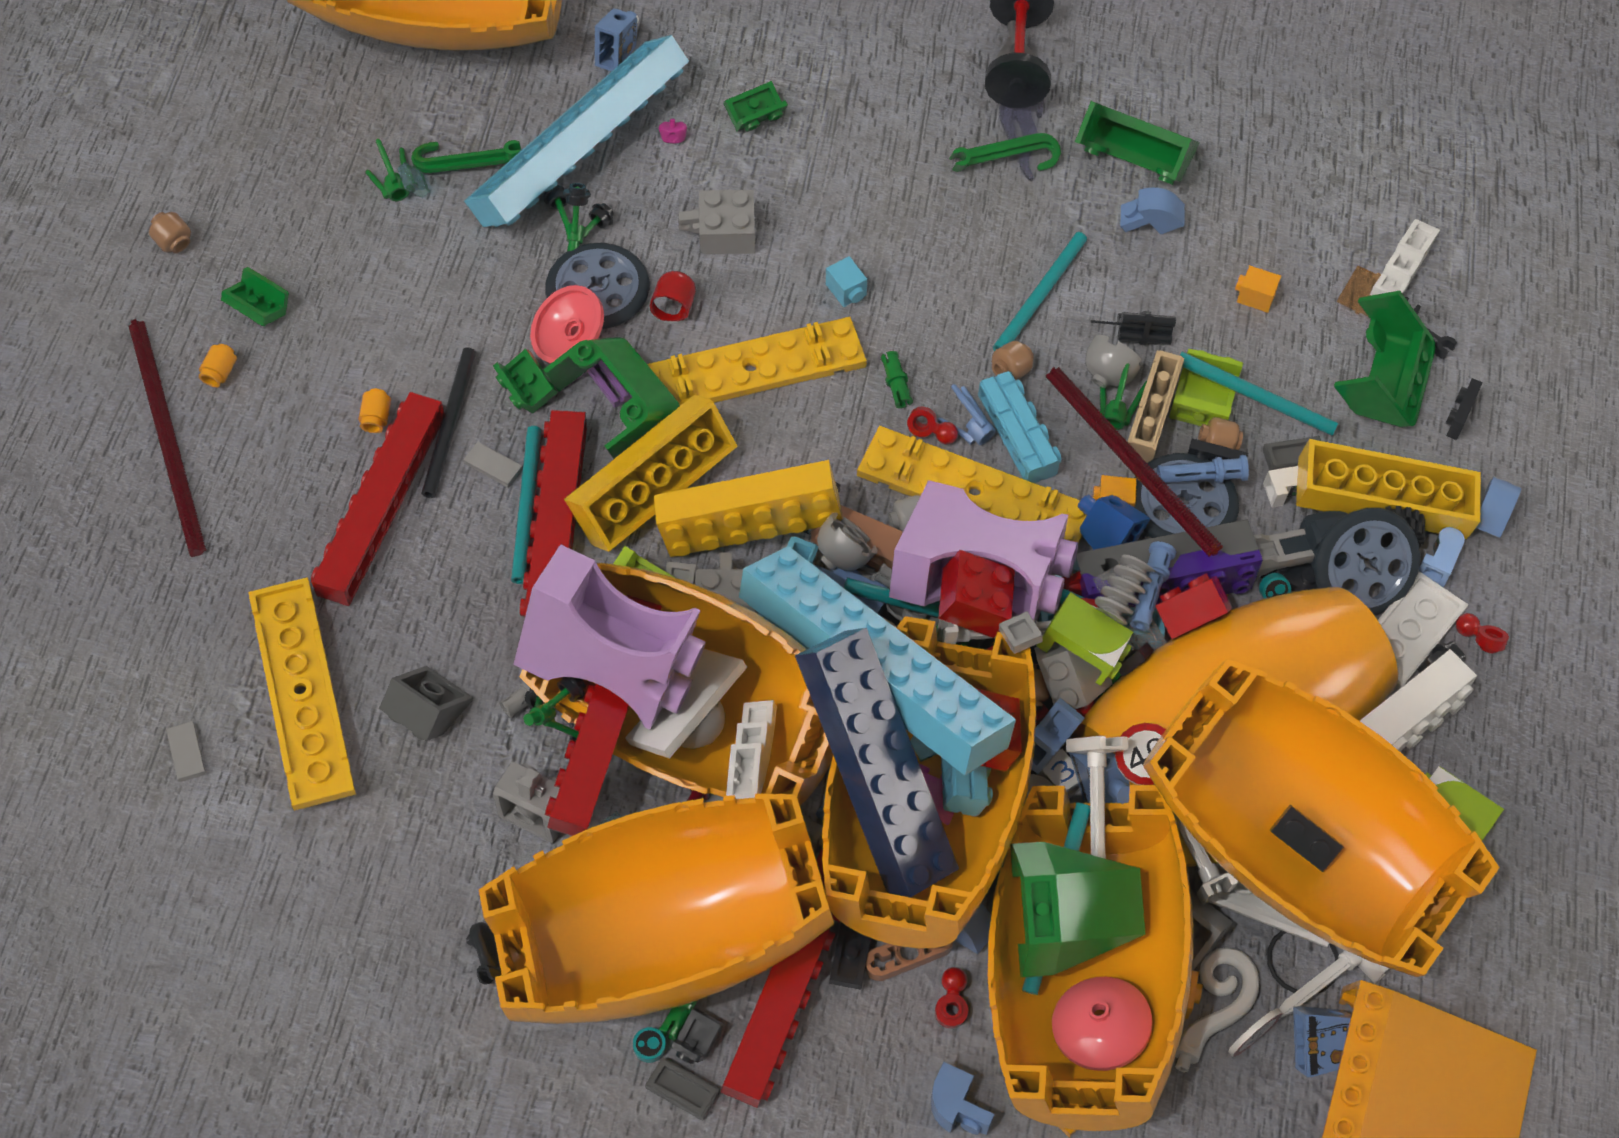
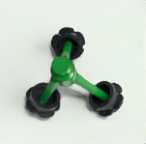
M572 183L569 188L556 185L543 195L544 202L548 204L549 208L558 209L566 230V241L569 242L567 251H572L579 244H582L583 238H586L596 225L604 229L607 225L613 224L612 216L614 213L612 209L605 203H596L589 212V217L592 221L586 227L579 225L580 206L588 204V198L591 196L586 186L580 183ZM567 204L573 205L572 224H570L564 206Z
M562 677L557 682L561 692L547 703L530 688L525 693V702L531 710L524 715V723L527 726H540L543 724L546 727H551L570 735V740L576 741L579 731L556 722L554 719L556 716L554 707L569 693L571 697L568 699L571 702H574L579 697L583 698L585 695L583 689L586 688L584 681L580 678Z

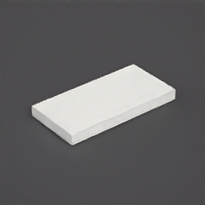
M1418 571L1415 582L1407 595L1391 604L1378 619L1395 654L1398 668L1397 689H1401L1431 654L1434 647L1439 644L1456 623L1459 616L1468 607L1467 603L1420 571Z
M704 649L693 673L688 677L693 679L678 713L675 714L662 708L650 730L645 728L640 720L625 739L631 746L670 759L747 668L746 664L742 659Z

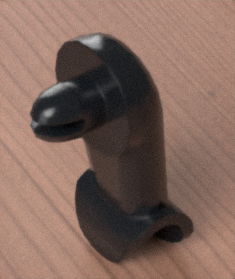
M478 922L471 926L466 939L469 940L467 944L476 949L481 964L477 968L478 980L480 983L487 985L492 983L493 980L496 981L495 977L502 974L494 934L488 924Z

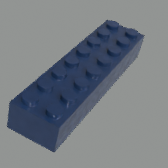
M867 628L843 631L795 655L887 893L912 897L957 871L959 866Z

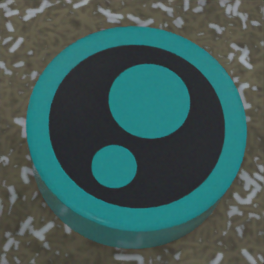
M1271 573L1260 582L1259 592L1264 599L1290 593L1291 585L1282 574Z
M646 1027L638 1031L633 1038V1050L636 1057L646 1063H653L661 1059L666 1051V1041L663 1033L653 1027Z

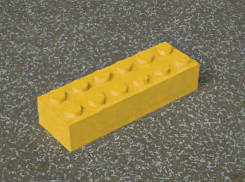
M693 395L564 500L591 545L610 552L655 515L654 495L687 489L738 446L713 400Z
M1313 439L1308 440L1299 455L1296 506L1324 512L1342 511L1348 514L1364 508L1385 509V507L1391 506L1392 509H1396V506H1401V509H1405L1406 507H1411V512L1418 510L1420 514L1424 515L1425 531L1439 534L1442 529L1453 527L1461 531L1464 539H1468L1480 523L1481 472Z
M829 460L654 495L656 525L670 557L685 556L689 553L715 550L719 547L734 544L741 545L749 541L771 539L779 535L800 533L805 530L819 528L832 513H838L836 519L839 521L843 519L839 492Z

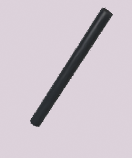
M463 348L421 492L427 498H435L476 357V351L472 348Z

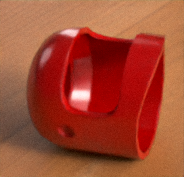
M669 271L663 274L657 282L650 301L651 313L662 321H681L687 318L696 294V286L693 279L680 271ZM667 297L682 304L681 310L675 315L665 313L655 305L654 299Z

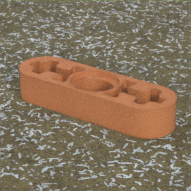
M953 942L943 947L927 948L928 954L924 953V948H916L919 955L914 960H906L901 956L900 950L902 946L887 943L868 953L865 971L871 979L884 981L946 956L952 950ZM894 951V957L898 966H895L894 960H891L885 964V970L880 971L878 967H872L876 958H879L881 962H885L891 959V952Z

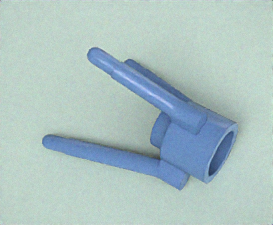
M953 384L951 386L952 390L973 417L966 424L968 433L957 427L958 435L963 437L970 445L975 441L979 445L985 444L993 437L996 429L987 420L967 388L962 386L960 391L957 385ZM941 417L937 419V421L940 424L943 422H948Z

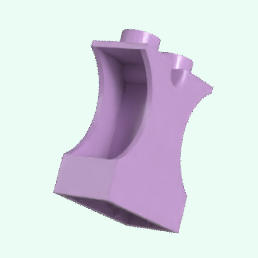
M928 480L895 547L889 597L920 606L940 601L943 567L959 550H963L1015 569L1012 616L1015 617L1028 611L1036 624L1041 611L1056 614L1065 579L1055 575L1070 578L1074 567L1078 542L1064 539L1068 515L1062 513L1056 517L1038 521L1011 520L996 516L978 507L969 499L962 488Z
M560 544L532 587L513 665L547 681L559 677H574L599 684L622 698L636 712L644 727L650 730L662 708L677 714L689 692L693 679L688 677L693 673L706 644L705 641L692 636L701 610L692 608L682 612H665L643 606L619 592L605 578L595 560Z

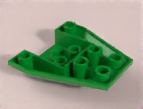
M1047 842L1010 844L1012 876L1020 877L1025 931V943L1018 944L1020 977L1058 974L1146 934L1140 868Z

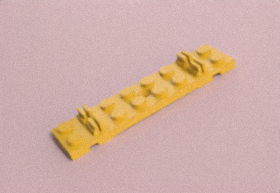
M850 316L820 324L818 322H814L813 325L809 323L806 324L807 327L682 356V354H677V357L673 355L670 356L671 359L647 365L681 406L693 395L711 399L715 403L811 379L815 380L832 376L835 371L839 370L848 372L865 368L867 360ZM747 366H754L756 369L754 371H747L745 368Z
M880 425L857 469L858 477L876 484L882 482L889 485V489L908 496H921L928 480L962 488L969 499L978 507L996 516L1011 520L1038 521L1053 518L1062 513L1067 514L1068 520L1064 539L1078 542L1079 545L1082 538L1080 526L1085 520L1086 515L1078 508L1080 500L1059 493V490H1051V487L1040 486L925 443L920 438L917 440L914 436L909 437ZM971 489H977L979 490L980 494L972 495L969 493V491Z
M308 577L248 592L293 810L356 795ZM299 686L306 687L305 692L302 694L295 693V689Z

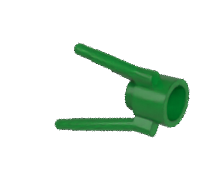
M378 138L376 139V144L388 171V175L384 179V185L370 170H366L365 173L381 191L384 199L389 198L395 202L401 201L412 190L408 177L405 150L402 147L399 149L401 176L399 173L394 172L385 148Z
M1129 363L1125 365L1122 371L1115 400H1111L1107 404L1106 388L1100 387V414L1102 413V416L1104 415V418L1116 430L1122 429L1124 425L1129 426L1131 416L1141 401L1147 381L1144 382L1127 410L1126 404L1122 402V397L1128 377Z

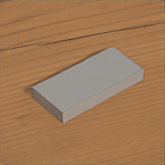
M479 442L474 445L463 459L464 464L508 488L523 470L522 465Z
M191 721L167 728L166 731L178 781L182 782L206 775L194 722Z

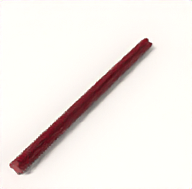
M133 319L128 327L187 548L191 557L200 556L207 549L204 545L205 542H203L200 524H198V516L195 512L196 509L192 500L187 475L184 471L185 468L182 465V457L172 420L170 419L156 361L154 360L153 350L151 349L147 328L144 321Z
M1053 367L1050 373L1046 374L1048 381L1052 383L1058 392L1071 404L1098 436L1102 438L1128 469L1132 471L1208 557L1217 555L1218 551L1223 548V545L1214 538V535L1212 536V533L1208 531L1203 523L1201 524V521L1182 503V500L1178 498L1171 488L1167 487V484L1161 480V477L1155 473L1138 452L1134 451V448L1116 431V428L1114 429V426L1104 418V415L1100 414V411L1075 386L1060 367L1057 369Z

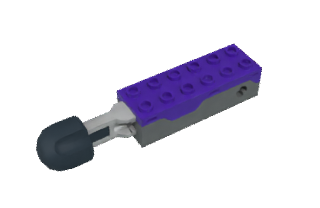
M1326 511L1307 515L1301 522L1299 530L1269 536L1264 534L1253 535L1248 519L1206 527L1212 533V536L1214 535V538L1223 545V548L1218 551L1217 555L1209 557L1187 532L1080 552L1076 555L1070 578L1062 576L1065 579L1063 588L1084 598L1096 599L1098 596L1104 597L1101 589L1103 586H1110L1107 581L1109 576H1117L1113 569L1116 565H1122L1120 557L1122 555L1134 556L1147 564L1150 557V544L1159 541L1168 543L1176 549L1175 558L1170 561L1168 568L1170 572L1169 578L1162 584L1159 596L1178 586L1181 591L1190 588L1188 582L1206 573L1209 578L1217 575L1225 594H1243L1253 588L1257 576L1265 575L1276 569L1305 563L1311 564L1314 569L1315 556L1322 538L1332 525L1348 513ZM1364 528L1358 529L1355 532L1353 538L1356 544L1361 543L1365 539ZM1340 552L1335 556L1334 564L1336 567H1340L1346 562L1347 555L1345 552ZM1135 592L1134 596L1137 599L1139 597V593ZM1158 597L1156 605L1161 602L1160 597ZM1128 603L1129 608H1136V604Z

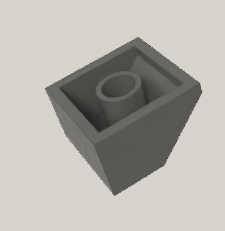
M424 666L393 677L379 709L386 713L392 721L402 724L412 731V734L418 739L429 741L443 735L469 706L473 697L428 666Z

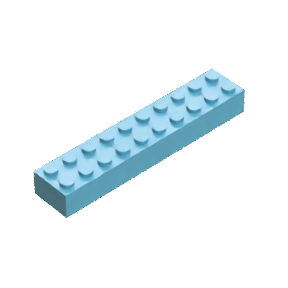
M669 35L644 42L465 199L464 202L483 227H498L502 224L509 226L521 217L519 213L524 208L528 209L534 206L539 201L538 196L542 192H548L558 184L557 179L561 175L565 176L576 168L575 163L579 159H585L595 151L593 147L598 142L603 143L613 135L611 131L616 126L620 127L631 119L629 115L634 110L638 111L648 104L647 99L651 95H657L666 88L665 83L669 79L673 80L683 73L682 68L689 60L674 37Z
M787 546L743 568L739 598L772 624L791 635L806 649L843 631L867 628L905 729L963 775L973 771L1009 747L1016 721L1014 717L792 548Z

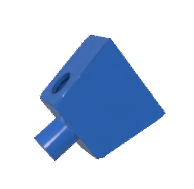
M1088 494L1078 503V508L1086 515L1085 520L1080 526V533L1093 550L1137 541L1151 519L1114 495L1095 500Z

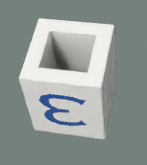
M1063 749L1037 774L1046 778L1054 786H1065L1069 798L1081 791L1071 758Z

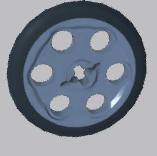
M588 243L580 245L572 251L565 252L551 267L545 282L547 298L557 290L573 285L583 286L594 292L600 299L604 310L602 329L619 326L635 316L646 302L650 290L649 275L639 258L629 250L609 243ZM607 260L615 263L609 269L600 266L602 262ZM577 265L588 267L583 273L573 271V268ZM623 277L632 280V283L627 286H622L617 282ZM594 283H596L597 285L602 284V287H601V288H599L598 286H594V287H593V284H594ZM611 299H620L622 301V304L618 307H611L607 303Z
M1173 453L1162 455L1149 461L1147 464L1157 473L1158 465L1166 466L1211 461L1199 459L1197 455ZM1137 478L1134 508L1151 518L1143 531L1151 538L1186 532ZM1213 479L1165 483L1178 498L1184 497L1185 501H1188L1186 507L1193 512L1205 527L1236 522L1239 513V497L1231 479L1223 480V483L1214 482ZM1204 481L1210 482L1214 486V490L1210 492L1200 489L1199 483ZM1208 506L1215 507L1219 511V515L1210 517L1205 514L1203 509ZM1156 510H1164L1168 513L1169 518L1159 520L1153 513Z
M1364 508L1353 511L1332 525L1319 544L1314 566L1318 589L1327 587L1342 588L1344 581L1353 579L1354 588L1350 592L1358 597L1374 616L1382 614L1395 601L1405 597L1413 586L1419 571V544L1413 529L1404 518L1395 512L1383 508ZM1364 528L1366 537L1361 543L1356 544L1353 538L1354 534L1358 529ZM1391 532L1393 535L1392 543L1387 547H1382V536L1385 533ZM1340 552H1345L1347 555L1346 562L1342 566L1336 567L1334 564L1335 556ZM1357 553L1364 558H1368L1369 562L1371 563V566L1374 567L1378 572L1371 568L1365 567L1366 565L1363 562L1364 560L1361 559L1357 555ZM1399 559V570L1394 574H1390L1388 571L1390 562ZM1379 582L1381 585L1380 593L1375 597H1370V586Z

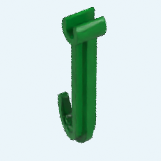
M1036 133L969 149L958 147L952 152L949 159L959 158L962 160L956 162L952 168L955 172H961L967 166L1047 149L1051 152V159L1037 166L1038 171H1044L1052 168L1059 161L1061 149L1058 141L1052 135Z
M511 140L505 143L502 149L423 158L422 155L439 149L438 142H429L417 147L412 152L411 160L414 168L423 173L508 163L521 151L520 141Z

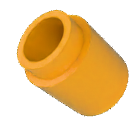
M225 344L212 345L199 368V379L211 387H219L221 383H225L237 360L234 350Z
M373 388L363 393L358 420L360 428L366 432L380 433L383 431V427L387 425L391 397L384 390Z

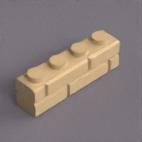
M1161 350L1156 352L1128 438V444L1147 463L1154 459L1184 362L1182 356Z

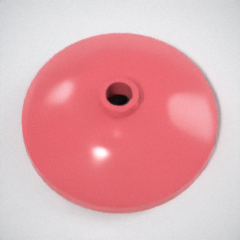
M573 285L557 290L541 304L534 316L530 332L533 350L539 358L551 364L578 342L599 338L604 322V310L598 296L586 287Z
M1094 977L1075 984L1059 999L1052 1017L1053 1035L1060 1051L1074 1064L1095 1071L1114 1070L1116 1067L1120 1068L1131 1063L1146 1048L1153 1028L1150 1006L1143 994L1130 983L1113 977ZM1097 1010L1105 1011L1104 1014L1100 1016L1094 1014Z

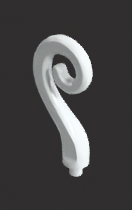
M1218 948L1211 951L1201 962L1199 970L1200 982L1209 993L1215 996H1227L1232 994L1238 985L1237 978L1233 975L1228 976L1225 981L1215 979L1213 971L1220 964L1231 965L1239 971L1242 977V988L1236 1000L1230 1005L1194 1021L1183 1031L1175 1055L1178 1058L1175 1067L1179 1071L1188 1072L1190 1064L1199 1062L1209 1037L1233 1025L1248 1013L1254 1005L1259 993V976L1255 964L1244 952L1235 948Z

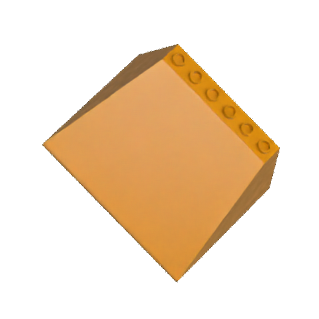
M1359 980L1343 986L1339 1004L1345 1005L1347 1003L1353 1008L1322 1138H1519L1536 1049L1376 984Z

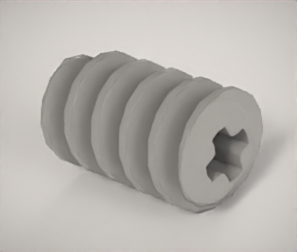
M1122 555L1120 557L1122 565H1116L1113 569L1117 576L1108 577L1107 581L1110 586H1103L1101 589L1104 597L1098 596L1095 599V604L1099 607L1096 609L1121 625L1127 624L1121 616L1122 613L1133 614L1128 603L1139 604L1140 602L1134 596V593L1145 594L1146 592L1140 583L1150 584L1152 582L1146 574L1147 571L1156 572L1145 562L1130 555Z

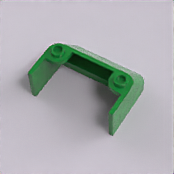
M1090 101L1075 139L1076 143L1086 146L1084 151L1096 156H1099L1100 152L1107 153L1160 174L1158 180L1171 185L1174 184V181H1181L1200 143L1093 101Z
M1400 290L1360 297L1358 303L1371 319L1366 330V338L1376 350L1369 377L1335 382L1334 387L1356 415L1401 428L1414 426L1417 423L1435 354L1433 336Z
M615 337L583 340L544 368L543 371L558 392H560L601 360L632 396L620 410V418L627 428L604 445L612 458L615 459L680 407V404L626 339Z

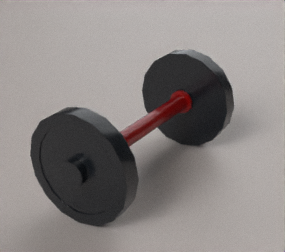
M990 0V10L1000 23L1008 26L1009 21H1016L1014 53L1001 55L993 60L986 69L984 87L988 96L996 103L1010 108L1030 107L1044 100L1050 92L1051 73L1048 65L1040 58L1024 52L1026 28L1038 26L1046 21L1053 12L1054 0Z

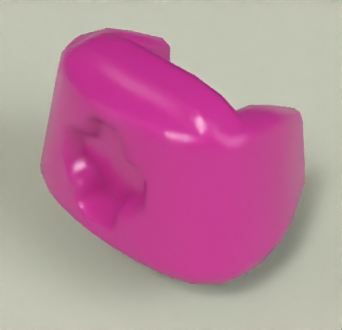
M672 118L670 122H663L659 125L662 141L666 143H681L685 140L687 125L684 122L675 123V119Z

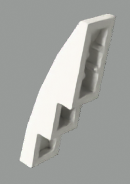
M1415 219L1398 243L1394 254L1373 286L1370 295L1398 290L1404 294L1440 230Z
M774 700L743 704L742 723H737L736 743L731 744L726 796L735 795L736 799L755 798V794H761L774 737L777 711Z

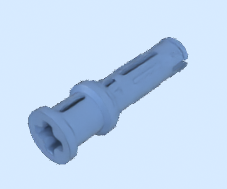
M1240 455L1237 459L1222 460L1221 457H1215V459H1212V462L1158 465L1157 475L1165 483L1213 479L1217 483H1223V480L1228 479L1247 481L1249 468L1246 455Z
M1153 542L1149 547L1150 557L1147 564L1156 572L1147 571L1146 574L1152 582L1150 584L1143 582L1142 587L1146 592L1145 594L1139 593L1138 600L1140 602L1136 604L1130 621V625L1139 631L1149 630L1161 586L1169 578V564L1176 555V549L1165 542Z

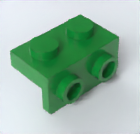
M772 81L729 98L723 103L737 132L743 129L749 132L759 127V122L766 119L772 122L781 118L788 106L786 100L781 101Z
M250 267L243 269L241 282L223 290L221 293V301L261 326H265L286 315L288 291Z
M526 348L506 366L498 362L493 365L498 373L496 376L497 381L503 388L510 391L512 395L509 396V399L519 410L524 408L533 414L558 393L532 352Z

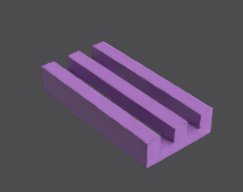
M602 360L587 370L588 374L614 408L632 398ZM597 368H600L621 397L617 398L596 371Z

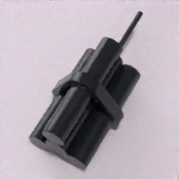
M1151 311L1140 313L1122 312L1118 313L1117 322L1091 320V323L1119 325V341L1139 342L1140 345H1146L1147 343L1171 345L1176 317L1153 315Z

